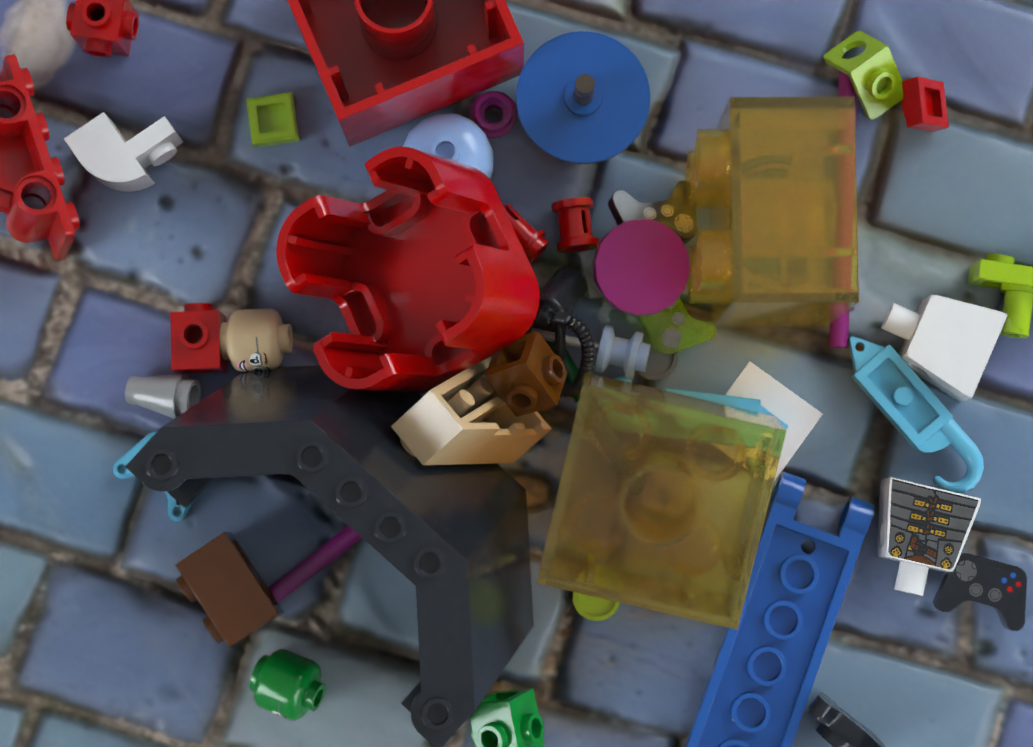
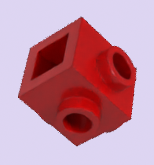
M76 0V3L71 2L68 6L66 27L70 31V35L83 49V52L89 55L109 58L112 54L129 57L131 42L136 39L138 34L139 14L129 0ZM99 15L104 16L101 20L98 21Z

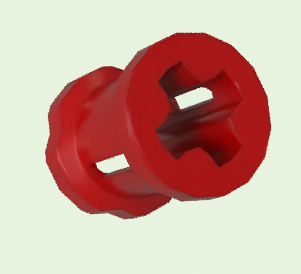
M570 198L551 204L552 212L557 214L560 241L556 243L557 252L573 253L597 248L599 242L598 238L593 237L590 209L593 208V200L591 198Z

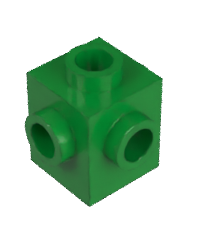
M533 688L491 692L484 697L470 716V733L476 747L545 746L543 739L544 723L538 714Z

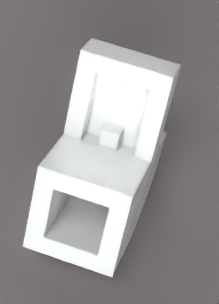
M104 112L64 138L78 161L91 175L103 185L125 192L139 191L155 184L145 168L150 164L159 166L167 162L177 153L176 147L183 143V140L165 116L126 142L115 124Z

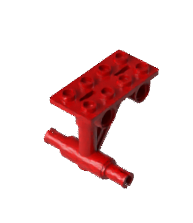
M12 54L5 56L0 76V212L7 214L5 219L6 228L16 240L32 243L48 239L53 257L57 262L66 259L71 244L74 243L75 231L80 229L79 218L73 202L65 203L60 188L65 183L62 166L57 157L50 158L45 141L49 140V129L42 112L35 113L30 97L34 96V85L27 67L20 69L16 55Z

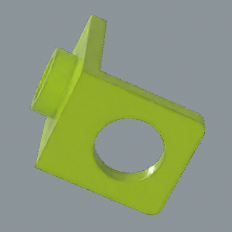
M857 31L824 54L823 57L827 64L849 76L867 118L871 120L876 119L903 99L902 78L888 45L862 31ZM866 47L856 57L850 59L842 58L852 48Z

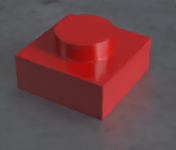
M914 77L902 81L903 99L901 108L906 119L907 128L929 132L949 128L944 82L923 77Z

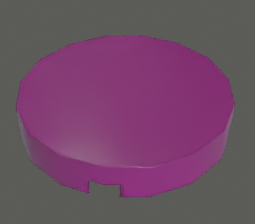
M648 218L627 220L612 228L597 244L592 260L593 279L599 292L616 310L631 315L656 314L673 305L685 290L690 274L689 254L680 236L666 224Z

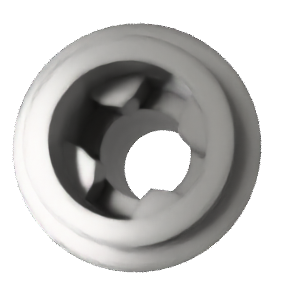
M187 373L146 377L131 376L126 384L125 399L128 404L138 405L175 419L200 402L201 386L199 380L191 379Z

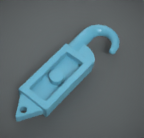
M854 336L849 337L848 343L854 368V374L851 378L912 448L921 453H932L951 445L965 461L967 470L961 480L950 482L940 476H935L933 483L940 489L960 494L973 489L980 481L984 470L983 456L976 444L952 418L954 416L890 344L883 347ZM856 344H860L862 346L861 352L855 349Z

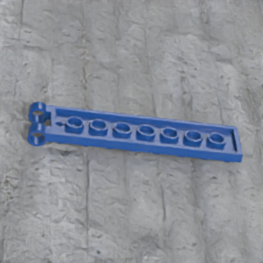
M782 471L775 485L770 507L756 544L749 576L745 575L743 591L741 592L740 589L739 592L741 596L739 608L736 600L685 747H792L861 546L874 513V504L850 496L842 511L837 529L838 532L835 536L793 520L805 489L806 479ZM807 539L814 544V549L809 554L804 553L801 549L802 542Z

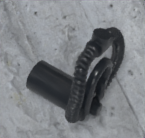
M571 267L558 269L539 291L538 312L533 324L525 333L533 332V328L554 332L555 342L551 349L555 351V354L563 362L566 359V328L568 327L577 335L582 354L579 371L573 382L564 383L560 398L577 396L586 389L593 374L592 370L594 369L596 354L590 330L586 327V324H582V320H577L578 318L572 314V311L586 293L587 282L578 270Z

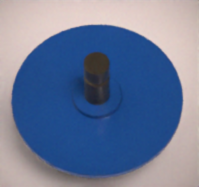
M570 32L544 43L525 63L517 83V112L529 138L545 153L568 163H598L620 154L639 136L647 120L650 108L649 82L640 61L619 41L595 32Z

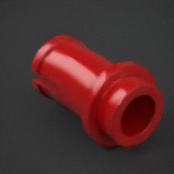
M508 203L504 207L529 262L533 263L544 253L550 244L545 239L546 232L534 229Z

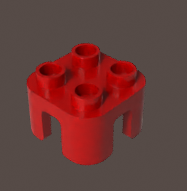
M400 146L386 149L365 163L373 185L386 189V191L365 203H354L325 195L312 197L289 214L278 235L276 247L277 263L287 288L294 294L331 299L342 312L351 334L331 332L313 344V351L324 373L336 384L349 389L403 393L428 392L520 339L533 324L539 308L540 292L537 278L491 180L475 167L414 148Z

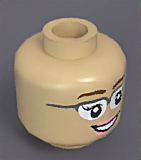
M272 308L236 310L230 315L228 322H222L220 327L222 357L224 360H230L232 366L238 371L277 369L281 366L284 353H291L293 350L291 324H283L278 311Z

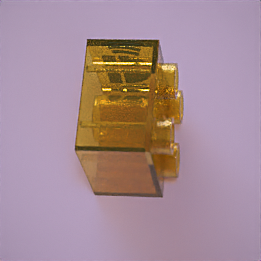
M730 97L716 129H697L695 151L687 152L685 175L687 208L710 209V229H698L696 246L688 247L690 274L687 280L689 304H711V329L826 328L859 303L854 97Z
M584 372L542 550L537 583L738 630L786 429L772 415Z

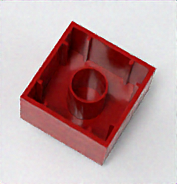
M287 0L349 147L518 77L524 67V42L505 0Z

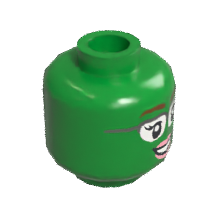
M286 649L274 651L270 656H262L253 669L249 683L250 690L254 692V700L257 706L290 721L302 718L309 710L316 711L322 703L326 691V685L321 683V668L319 664Z

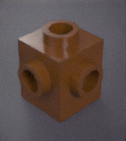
M537 330L523 335L514 343L493 354L485 377L494 387L497 396L504 400L516 417L536 411L543 412L556 406L568 372L562 359L554 354Z

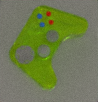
M680 297L673 305L656 314L636 315L651 344L661 354L678 352L711 340L716 335L715 325L708 321L692 318Z

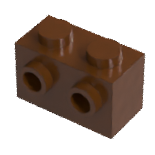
M223 532L175 564L181 573V576L176 578L180 589L191 603L196 600L199 601L208 615L203 619V623L218 644L225 641L228 647L235 646L284 613L232 532Z

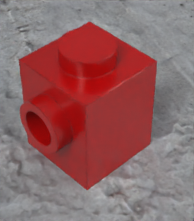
M188 303L184 304V312H170L171 370L176 373H227V360L223 359L220 349V327L222 322H226V316L219 310H213V304Z

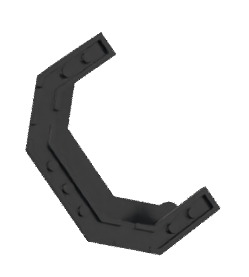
M320 365L244 371L161 427L125 466L148 488L160 492H168L184 508H187L208 484L217 477L292 474L416 586L420 681L402 700L401 704L411 712V720L416 731L432 746L444 747L477 709L534 626L526 489L497 463L422 465L417 457L410 455L403 448L400 437L391 428L400 417L422 398L419 393L349 389L333 382L324 373Z

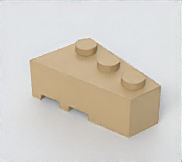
M491 356L429 390L391 426L400 437L403 448L410 455L417 457L422 465L514 463L552 428L537 411L516 417L504 400L497 396L494 387L485 377Z

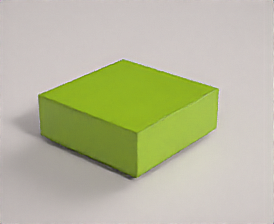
M293 92L246 99L251 140L254 148L301 141Z

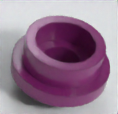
M488 91L475 99L471 106L470 118L487 135V138H500L510 133L517 121V108L514 101L507 94L499 91ZM490 109H498L502 112L503 117L499 122L491 123L485 118L486 112Z

